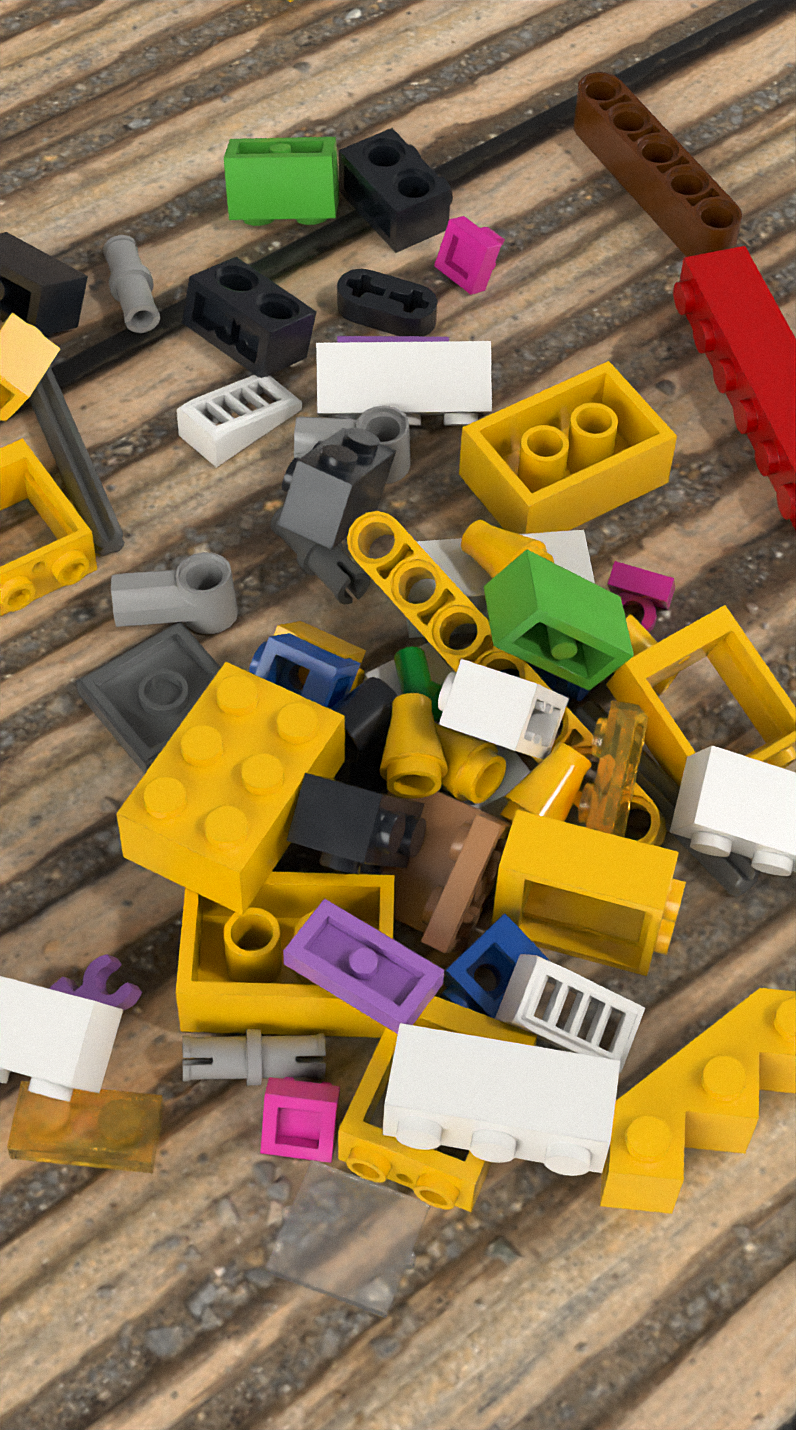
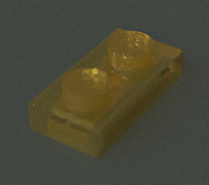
M612 700L608 718L600 717L598 719L592 743L593 757L600 758L595 784H585L578 812L579 822L586 824V828L620 837L625 836L649 718L639 705Z
M21 1081L7 1145L10 1159L153 1173L164 1112L162 1095L101 1089L100 1093H94L74 1088L69 1102L28 1091L30 1082Z

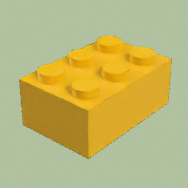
M607 361L462 427L459 475L504 530L517 534L569 531L667 484L677 435L619 371Z
M225 662L116 813L123 857L243 916L291 843L286 840L305 773L333 779L344 763L345 716Z
M271 872L243 916L185 888L176 983V1000L181 1032L246 1034V1029H261V1034L316 1035L317 1033H324V1036L381 1038L386 1028L385 1026L284 965L283 950L324 898L393 939L395 875Z

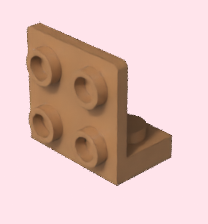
M438 791L428 797L410 799L425 803L421 818H424L426 821L423 844L418 854L414 858L410 857L407 868L384 866L382 875H395L393 918L423 932L422 943L443 953L465 951L497 879L499 864L512 824Z

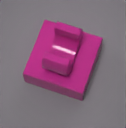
M465 216L449 219L434 267L470 295L486 290L492 270L495 269V262L505 239L489 227L479 228Z
M614 561L607 583L610 592L621 597L623 609L631 604H636L643 608L644 618L641 621V625L648 632L653 629L656 623L657 614L655 606L669 610L676 588L674 578L617 561Z
M269 1077L264 1096L260 1153L332 1163L341 1086H333L331 1082L323 1081L321 1084L295 1081L293 1077H285L283 1079Z

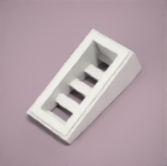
M252 375L192 399L177 409L178 433L183 440L217 468L301 411L302 401L271 376L260 378ZM264 392L275 402L269 404L259 395ZM250 402L257 409L251 411L245 404ZM235 412L239 417L234 418L230 414Z
M520 954L495 1019L536 1034L538 1039L568 1052L619 1060V1073H621L645 1007L537 955ZM546 982H549L555 986L541 1020L535 1017L534 1013ZM568 992L576 994V998L565 1027L562 1030L556 1027V1023ZM592 1001L599 1005L587 1037L583 1040L577 1037L589 1003ZM611 1011H615L621 1014V1018L609 1050L606 1051L598 1046Z

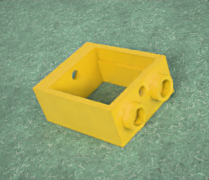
M23 438L0 448V511L28 498L58 540L0 567V616L21 610L32 601L63 586L73 585L82 580L86 575L98 570L92 531Z
M726 605L634 655L618 668L606 684L661 768L679 786L681 785L686 759L696 752L652 687L706 656L765 741L764 745L745 756L783 769L796 761V751L794 749L796 747V707Z
M516 810L498 868L492 924L503 914H506L537 947L647 976L653 952L667 955L686 882L673 879L679 852Z
M437 996L432 998L413 1024L414 1026L536 1046L537 1041L536 1034ZM386 1027L339 1127L338 1159L346 1162L347 1167L353 1173L366 1180L385 1182L386 1179L413 1189L414 1194L419 1199L433 1207L450 1210L456 1206L472 1212L492 1162L475 1157L470 1150L464 1162L434 1149L421 1150L401 1144L396 1137L383 1135V1129L369 1124L389 1081L398 1034Z

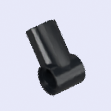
M370 677L329 709L345 716V761L336 773L335 779L382 791L387 786V781L380 775V766L392 717V701L398 695L387 683L379 678Z

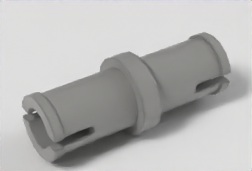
M127 235L114 236L103 247V254L108 262L111 273L108 280L111 294L115 300L120 302L127 328L136 333L148 332L154 329L160 320V314L151 293L154 287L151 272L146 266L142 265L138 255V247L135 246L136 242L133 238Z
M246 1029V1036L190 1037V1035H186L182 1039L183 1058H210L182 1059L183 1082L203 1079H246V1086H260L262 1078L317 1077V1079H325L326 1063L323 1062L322 1057L326 1056L324 1033H317L316 1035L261 1036V1029ZM297 1056H318V1057H297Z

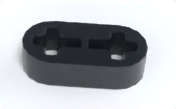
M362 268L350 270L344 273L338 280V312L343 318L353 323L396 336L419 337L430 334L436 326L438 301L435 293L423 285Z

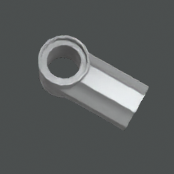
M376 406L366 410L358 419L296 417L294 458L303 457L313 449L318 441L324 442L342 428H359L376 435L380 440V444L396 450L386 484L401 480L410 469L409 422L406 415L395 407Z
M202 552L193 554L184 559L178 568L174 570L114 574L111 577L113 615L116 627L185 622L191 630L200 634H215L231 627L237 619L238 607L231 567L223 556L216 553Z

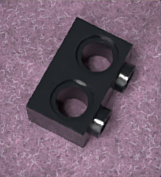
M393 128L339 150V192L395 253L446 231L450 217V205L453 201L449 183L442 175H437L421 158L418 150L413 145H408Z
M234 257L189 276L182 324L251 373L263 378L307 358L317 311L238 257Z

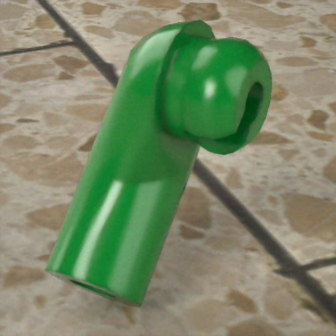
M412 646L399 650L394 656V663L401 694L419 693L429 697L432 701L434 721L439 723L443 711L438 708V699L443 683L440 685L431 680L423 649Z

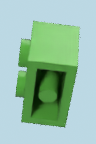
M336 137L242 138L229 140L223 158L229 220H243L248 225L261 226L270 224L275 219H296L301 224L315 225L323 223L329 218H336L340 198Z
M525 550L483 586L493 646L590 691L634 656L621 597L529 550Z

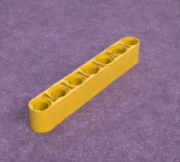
M373 511L363 514L354 521L349 528L347 536L348 550L352 557L455 672H457L461 659L497 671L504 669L518 670L521 679L550 689L526 661L493 646L491 629L487 618L395 518L388 513ZM383 535L394 536L393 548L387 555L377 559L369 558L370 546L375 539ZM423 579L435 580L436 587L430 599L420 604L409 603L410 589L415 583ZM467 623L477 625L476 639L470 646L461 650L450 649V635L456 627ZM566 706L562 717V731L558 738L554 740L551 752L559 741L563 742L590 762L595 761L604 764L607 773L605 782L600 788L587 793L578 791L573 803L598 831L618 836V821L624 813L633 809L648 812L651 818L650 829L645 837L638 841L660 847L664 842L667 831L665 819L660 810L644 790ZM533 757L538 764H540L543 761L542 759Z

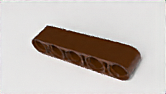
M606 72L589 73L582 77L578 82L574 117V131L582 142L686 257L735 248L742 221V211L733 199L619 78Z

